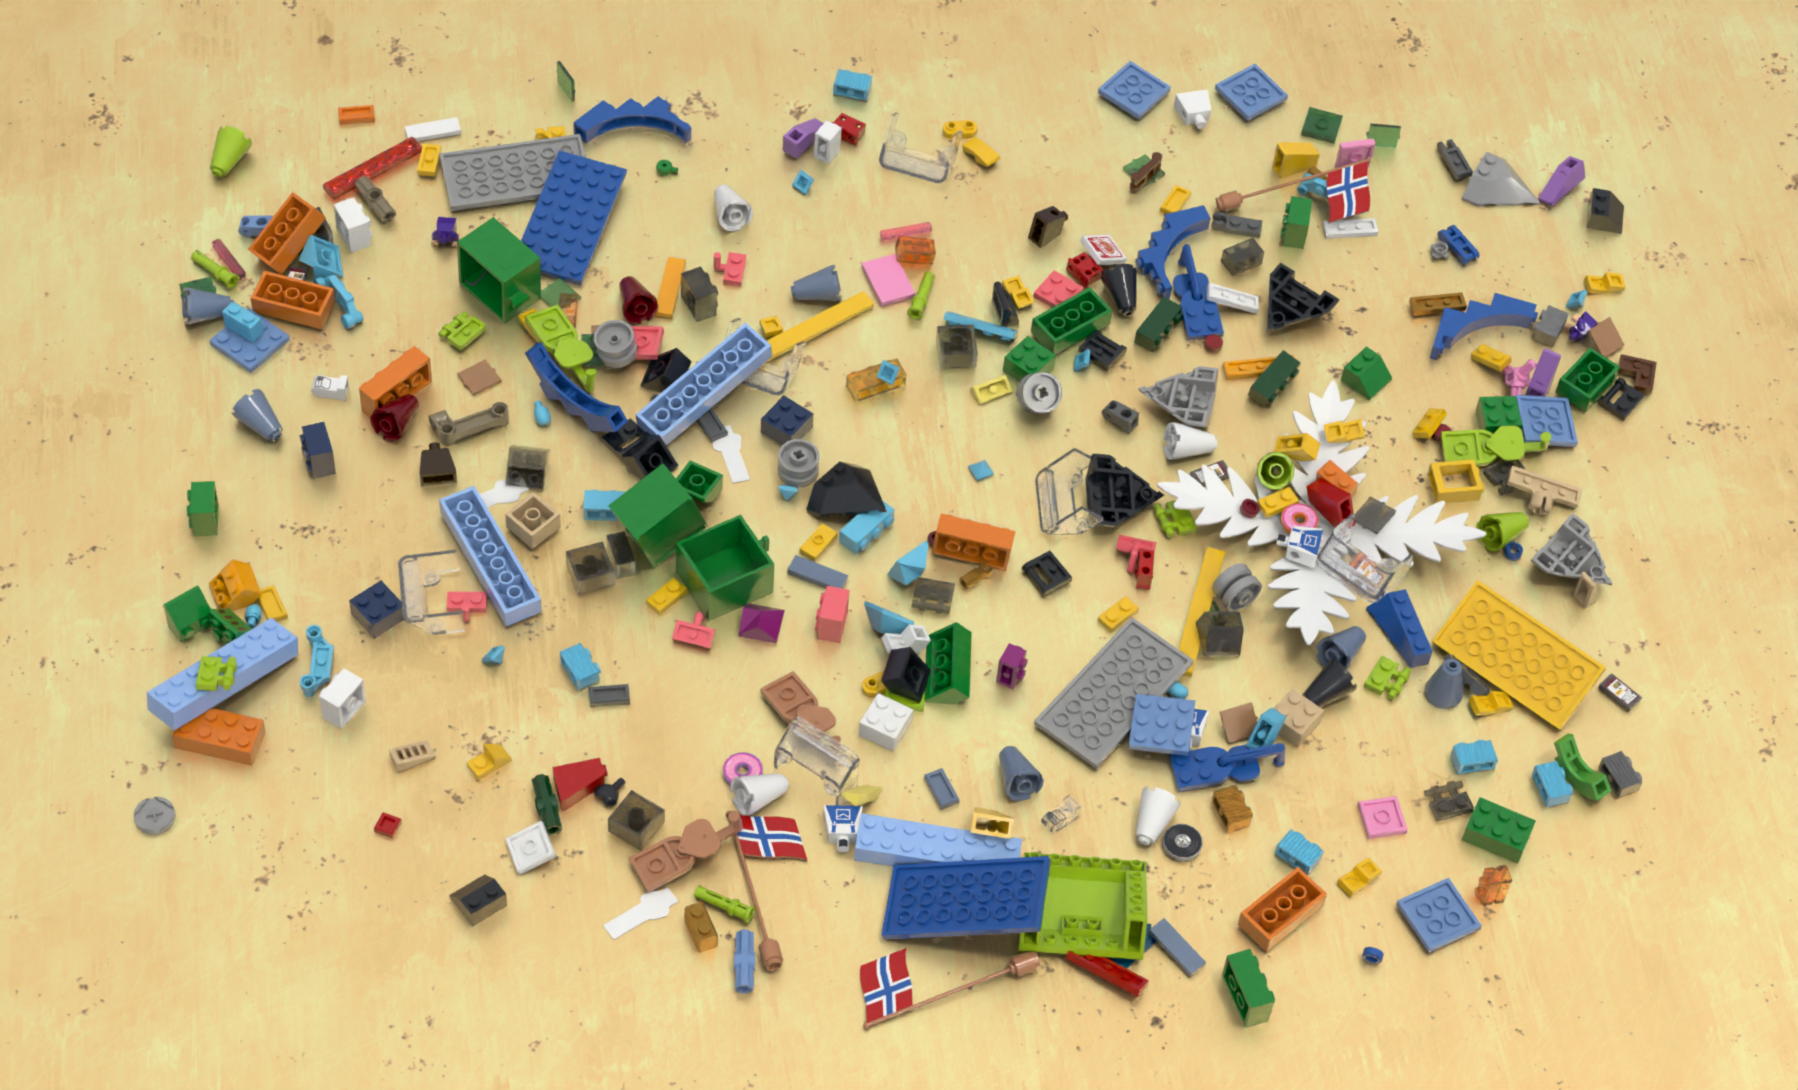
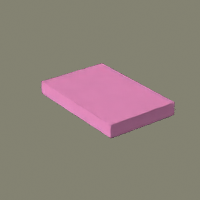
M896 254L862 263V269L881 306L911 299L915 296V291Z

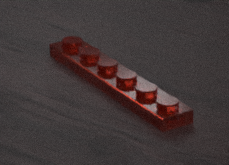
M410 137L324 183L323 189L334 200L355 189V182H357L358 178L364 176L371 180L418 155L422 151V146L413 137Z

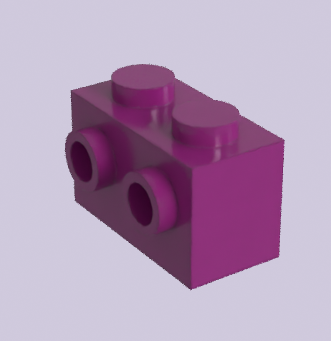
M1008 644L999 660L997 683L1014 690L1018 681L1024 679L1026 674L1024 669L1028 663L1026 650L1020 646Z

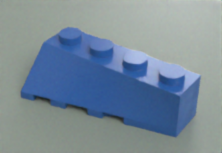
M1406 589L1389 592L1366 608L1367 612L1376 619L1377 625L1386 632V637L1389 641L1396 645V650L1410 668L1429 664L1433 651Z

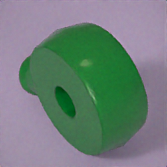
M660 160L656 165V170L660 175L666 176L671 174V172L678 173V168L673 167L669 160Z

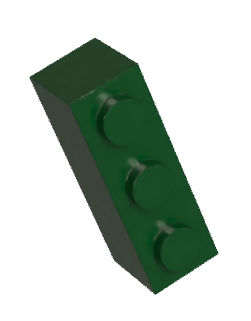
M1163 297L1137 329L1134 343L1151 352H1154L1157 347L1160 348L1166 335L1169 336L1173 331L1174 325L1180 323L1183 317L1181 314L1182 306Z
M1283 350L1253 383L1248 396L1265 408L1269 403L1273 404L1279 396L1277 394L1280 391H1285L1288 387V381L1291 378L1294 380L1300 372L1298 369L1301 362Z

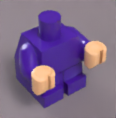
M438 217L437 230L432 233V246L434 244L438 246L440 241L442 244L452 242V247L456 246L457 248L459 235L457 234L456 218Z
M1585 311L1581 317L1579 314H1575L1571 318L1572 322H1577L1575 326L1567 323L1563 329L1566 332L1569 331V339L1571 341L1575 339L1580 341L1589 335L1588 330L1596 326L1597 321Z

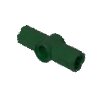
M539 774L531 779L536 797L535 805L547 833L554 835L562 830L558 814V802L555 793L553 794L549 776Z

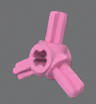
M1529 359L1522 367L1513 368L1511 365H1508L1502 370V373L1505 375V382L1511 388L1510 396L1521 395L1522 389L1528 386L1530 382L1529 373L1537 366L1533 359Z

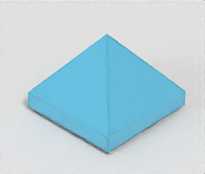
M800 170L792 185L806 195L814 179Z
M1582 290L1571 294L1566 307H1584L1587 291Z
M1089 349L1075 356V372L1090 367Z
M883 360L877 378L893 385L900 367Z
M986 460L968 466L977 481L994 475Z
M781 484L778 487L786 501L799 491V488Z
M503 645L493 647L481 661L483 663L501 664L505 647Z

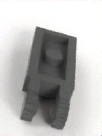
M1447 140L1448 149L1442 141L1438 142L1437 149L1455 179L1471 177L1473 170L1453 140Z
M1222 212L1213 214L1215 221L1212 222V229L1230 234L1260 238L1262 220L1226 215Z
M1447 654L1443 658L1444 661L1447 659H1455L1459 661L1452 654ZM1459 661L1462 665L1463 683L1468 686L1470 685V691L1475 693L1476 696H1487L1490 693L1489 686L1468 666Z

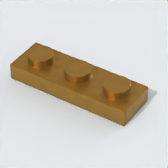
M1462 292L1410 297L1409 300L1413 316L1443 313L1445 307L1458 311H1466L1467 308Z

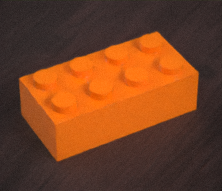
M292 192L248 250L282 275L305 246L308 237L316 232L326 217Z
M268 271L263 272L250 298L252 310L256 313L323 330L336 303L334 288Z
M414 346L410 350L405 351L397 360L392 361L385 369L377 372L368 382H364L359 388L362 412L370 418L375 409L405 394L414 396L432 382L430 358Z
M941 513L932 554L978 565L985 561L986 567L1006 571L1016 531Z
M210 708L174 730L172 736L175 748L252 766L266 732L264 720Z
M1297 867L1243 910L1239 917L1238 926L1267 953L1324 906L1327 893Z

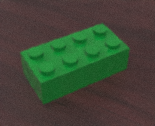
M1089 287L1032 319L1031 333L1045 348L1056 355L1087 338L1096 329L1101 330L1110 325L1113 310Z

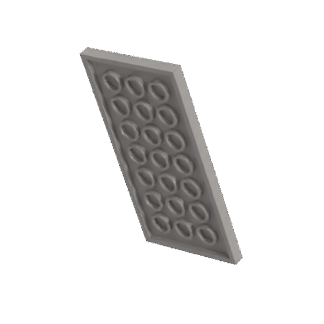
M576 134L439 153L451 211L539 199L559 150L586 158L581 135Z
M1131 617L1034 720V725L1097 769L1131 732L1136 694L1163 697L1193 665L1194 660Z

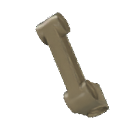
M496 402L491 408L452 421L446 410L429 415L428 418L440 442L445 446H451L459 439L495 426L503 427L509 423V412L506 403Z

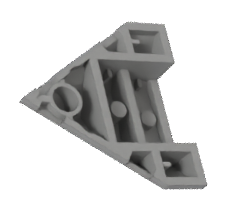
M1486 152L1478 164L1462 197V200L1477 207L1484 206L1485 204L1516 206L1523 205V203H1532L1533 205H1540L1539 200L1507 160L1490 152Z
M1199 366L1194 368L1192 372L1186 374L1182 372L1157 381L1155 385L1148 388L1144 386L1138 389L1142 394L1184 424L1206 427L1210 423L1216 397L1218 368Z
M1574 513L1567 518L1555 535L1530 560L1545 573L1580 579L1581 573L1585 572L1596 583L1613 584L1605 572L1606 567L1595 541H1592L1589 534L1588 524Z

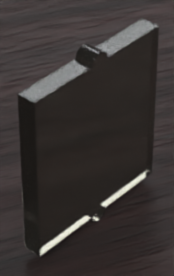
M1370 496L1354 514L1355 523L1361 525L1363 529H1368L1378 534L1396 514V510L1385 505V502H1380Z

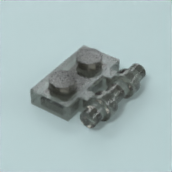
M1502 460L1484 469L1483 475L1494 487L1499 484L1502 486V488L1498 489L1500 496L1508 495L1516 489L1506 484L1509 469L1512 466L1525 470V467L1519 460Z
M918 577L914 597L921 599L920 601L912 600L911 607L918 608L919 611L930 610L936 611V614H950L951 606L943 604L944 602L952 603L955 583ZM927 599L938 601V603L934 604L928 603L926 601Z
M1461 780L1457 782L1449 781L1446 785L1431 786L1428 790H1424L1426 798L1433 797L1434 799L1429 802L1428 806L1436 822L1473 812L1474 806L1467 792L1458 793L1457 791L1463 788ZM1449 792L1450 796L1442 798L1441 794Z

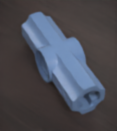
M741 929V931L736 932L735 991L740 992V994H748L754 988V932Z

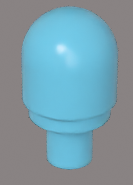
M536 401L534 403L536 408L534 410L535 419L539 425L545 426L550 423V413L545 406H542L541 401Z
M256 604L249 605L245 612V621L252 629L260 621L262 613L261 608Z
M1176 682L1168 693L1174 698L1186 699L1188 689L1181 683Z

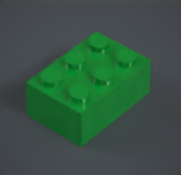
M1589 348L1559 379L1555 393L1563 398H1568L1570 403L1586 412L1615 382L1620 366L1594 349Z
M1479 797L1462 840L1518 864L1536 820Z
M1251 949L1227 955L1222 977L1244 1027L1248 1028L1268 1022L1273 1004L1275 1003V997L1273 992L1269 991L1265 974L1261 973L1259 969L1258 958L1255 955L1253 956Z

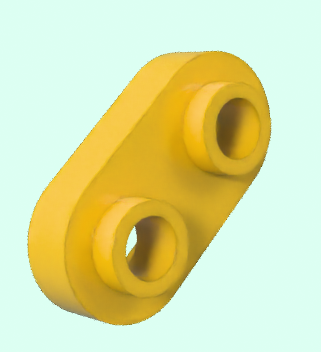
M971 120L948 121L944 123L942 133L949 139L972 138L977 134L978 126Z
M884 671L863 680L862 692L864 695L876 697L878 693H885L887 688L881 682Z

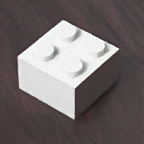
M354 197L334 204L336 229L349 251L353 253L371 246L370 238H372V233L369 228L371 222L369 217L364 215L362 205L357 203Z
M343 669L339 674L337 673L328 687L323 688L319 694L322 718L342 729L366 702L363 679L346 669Z
M878 693L860 721L859 736L894 752L912 723L913 709Z

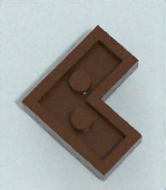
M1621 354L1618 366H1620L1618 373L1635 376L1633 388L1640 392L1651 394L1657 362Z

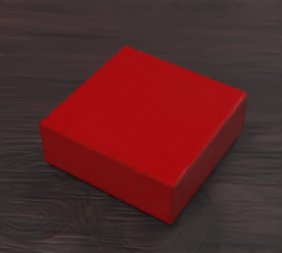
M382 812L374 827V832L393 839L402 820Z

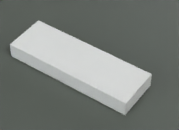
M457 117L405 126L408 143L461 134Z
M1375 218L1339 220L1329 224V221H1323L1322 223L1325 239L1378 235Z
M1208 283L1206 286V299L1208 301L1255 314L1259 311L1258 296Z

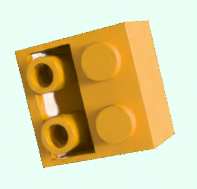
M234 559L209 582L218 609L229 608L231 611L248 607L262 594L251 565Z

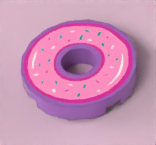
M747 752L731 755L723 766L724 779L730 786L732 779L738 776L763 775V765L755 755ZM741 768H745L748 770V772L746 774H740L738 773V770Z

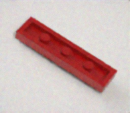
M1068 951L1067 960L1137 997L1148 985L1149 980L1106 957L1089 954L1086 956L1077 955L1074 951Z

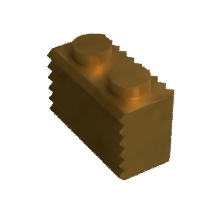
M1237 785L1213 792V804L1228 833L1250 826L1253 813L1251 808L1245 804L1244 794L1237 788Z
M700 901L686 906L684 909V921L687 928H689L690 935H692L698 952L701 953L716 948L718 946V934L704 903Z

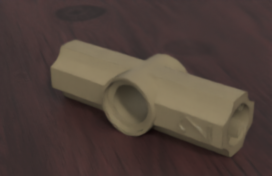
M362 176L358 178L357 182H355V188L366 200L368 208L374 211L382 222L388 223L392 221L396 216V211L384 198L382 190L377 188L368 177Z

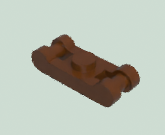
M1154 152L1152 159L1146 165H1143L1139 172L1131 174L1129 187L1131 191H1139L1160 171L1161 153Z

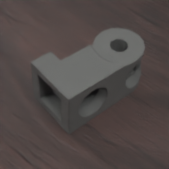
M1112 400L1102 410V415L1107 421L1114 422V424L1122 427L1123 432L1128 435L1138 426L1139 412L1118 401Z

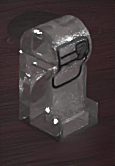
M1068 795L1063 799L1062 803L1043 816L1041 823L1054 834L1079 818L1081 806Z

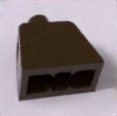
M1054 206L1036 212L1028 238L1039 248H1042L1061 234L1064 222L1068 220V214L1065 211H1059Z
M438 442L430 443L429 450L421 452L419 472L421 486L457 483L456 468L449 449L440 448Z

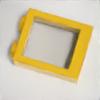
M1474 459L1430 463L1427 475L1435 503L1440 501L1455 503L1480 500L1481 494L1484 492V483L1480 481L1479 467H1476ZM1469 473L1472 486L1445 489L1442 475Z

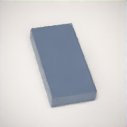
M943 768L924 775V780L941 810L959 804L960 799Z

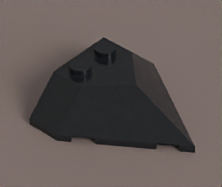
M1280 262L1270 274L1267 332L1329 314L1340 299L1326 290L1321 295L1295 280L1294 270Z
M1092 454L1085 482L1088 515L1097 526L1115 527L1164 496L1160 491L1156 492L1152 489L1148 482L1129 468L1117 463L1113 456Z
M841 461L814 483L806 508L807 512L818 517H828V514L838 513L839 516L867 514L869 511L874 510L887 512L871 471L859 465Z

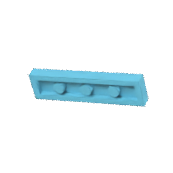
M950 311L945 312L944 320H947L948 324L958 326V324L965 325V329L976 331V329L983 330L982 333L985 335L993 336V334L1000 335V339L1007 341L1015 339L1018 330Z

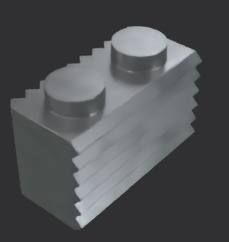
M1548 305L1547 309L1542 310L1539 316L1540 323L1536 322L1532 332H1535L1533 339L1544 343V345L1547 344L1554 347L1569 313Z
M1620 751L1602 758L1599 770H1601V773L1606 774L1609 785L1613 792H1615V795H1617V798L1639 791L1643 783L1642 776L1634 770L1632 761L1628 756H1625Z

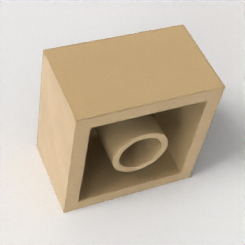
M534 492L505 513L506 528L532 550L561 528L560 514Z
M1292 688L1273 708L1286 716L1278 735L1298 748L1321 723L1324 710Z

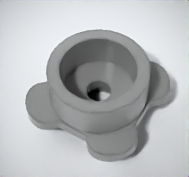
M1439 241L1430 246L1433 252L1432 257H1449L1446 243Z

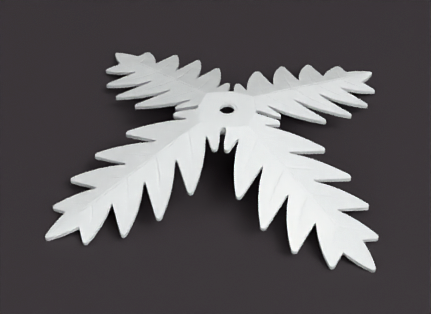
M1331 381L1322 399L1312 392L1309 393V403L1316 423L1297 411L1293 412V417L1300 433H1308L1320 443L1316 460L1302 462L1296 460L1306 474L1294 467L1295 474L1290 482L1295 492L1303 500H1300L1299 503L1306 504L1316 511L1319 518L1317 528L1323 529L1315 568L1283 557L1272 564L1270 569L1294 572L1283 575L1268 585L1269 589H1297L1282 596L1274 603L1273 607L1298 609L1290 616L1286 627L1300 628L1302 637L1308 646L1313 643L1319 631L1334 634L1333 626L1324 613L1344 619L1349 618L1346 610L1329 595L1352 602L1357 600L1351 591L1332 578L1336 577L1353 583L1357 581L1349 570L1333 559H1340L1341 555L1330 547H1334L1343 555H1347V546L1354 553H1361L1371 563L1383 566V561L1376 548L1377 546L1391 558L1412 567L1414 563L1405 545L1423 557L1440 562L1441 557L1434 544L1454 551L1465 552L1466 547L1463 542L1486 536V532L1464 526L1468 513L1458 514L1435 524L1445 505V501L1429 506L1406 523L1418 500V495L1397 505L1377 522L1389 498L1384 496L1355 515L1356 525L1342 534L1315 509L1308 500L1306 486L1316 481L1317 471L1331 460L1347 473L1370 449L1369 446H1364L1340 453L1353 441L1341 443L1327 442L1324 425L1341 420L1343 423L1355 402L1354 399L1340 402V395L1335 381ZM1362 421L1363 428L1366 425L1365 421ZM1204 464L1202 465V473L1206 489L1197 480L1180 469L1177 472L1179 482H1159L1157 484L1158 488L1177 498L1173 505L1175 509L1194 510L1204 508L1195 521L1197 526L1216 524L1230 519L1220 533V538L1238 536L1257 528L1247 543L1249 547L1273 542L1278 539L1279 534L1290 536V534L1285 532L1280 522L1282 512L1268 518L1265 517L1261 510L1254 518H1247L1240 512V505L1245 499H1252L1256 502L1257 499L1247 484L1231 467L1227 468L1233 496L1220 478ZM1360 473L1350 477L1359 485L1366 474ZM1255 476L1254 481L1258 498L1261 499L1273 494L1269 488L1259 481L1258 476ZM1296 518V519H1295V521L1298 522V523H1303V522H1304V521H1303L1302 519H1300V518Z

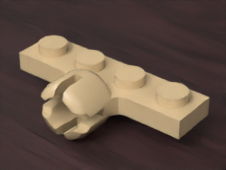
M1515 466L1509 469L1506 485L1530 493L1529 509L1532 513L1535 514L1536 508H1539L1538 515L1549 514L1553 501L1574 508L1579 506L1582 489Z

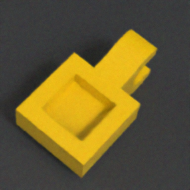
M565 126L547 127V131L543 128L535 129V140L566 136Z

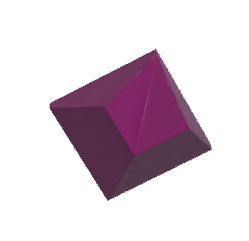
M746 603L742 610L738 636L777 644L785 610Z

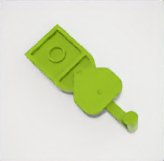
M557 304L526 315L525 322L538 341L543 344L546 351L554 354V358L561 367L571 368L587 393H592L597 371L595 369H588L585 372L580 364L590 361L593 358V351L586 342L578 340L577 331Z
M1501 426L1494 434L1482 429L1441 432L1444 462L1474 459L1476 467L1491 464L1497 456L1504 461H1515L1522 459L1525 452L1546 451L1551 439L1549 432H1543L1540 435L1541 442L1524 443L1522 431L1517 426Z

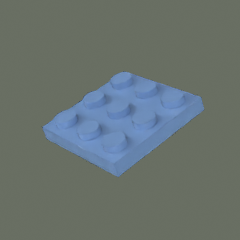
M1129 61L1098 88V94L1139 120L1170 92L1171 86L1132 61Z
M1256 64L1215 85V90L1247 121L1281 104L1288 98V95Z
M247 308V310L262 318L264 333L254 342L248 341L242 335L239 336L233 330L225 327L209 341L212 347L252 373L290 340V336L252 309Z
M1516 395L1522 421L1521 431L1524 443L1541 442L1540 435L1543 432H1549L1551 434L1550 446L1576 447L1578 440L1568 398Z
M1136 694L1129 749L1188 756L1195 700Z
M1449 877L1397 900L1396 903L1428 953L1480 930L1482 926Z

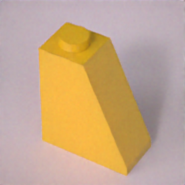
M1311 142L1277 143L1272 168L1280 179L1305 171L1313 166H1317L1319 151L1314 148Z
M975 807L970 833L1011 839L1014 818L995 810Z

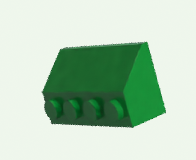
M955 622L929 634L931 641L926 646V665L931 672L924 696V701L927 703L956 704L970 697L972 632Z

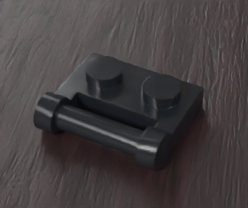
M1096 329L1080 345L1078 352L1082 353L1089 349L1090 359L1109 370L1126 353L1127 347L1124 345L1120 346Z
M1619 377L1614 382V386L1604 396H1601L1597 402L1602 408L1625 421L1644 400L1645 395ZM1619 390L1624 392L1614 404L1610 402Z
M630 418L616 432H609L601 437L602 443L623 461L621 457L650 434L641 429ZM639 437V439H637L636 441H634L633 443H631L623 449L624 446H626L627 444H629L630 442Z
M1051 551L1030 560L1021 568L1041 589L1040 593L1044 597L1072 581V576ZM1038 567L1050 583L1046 585L1034 568Z

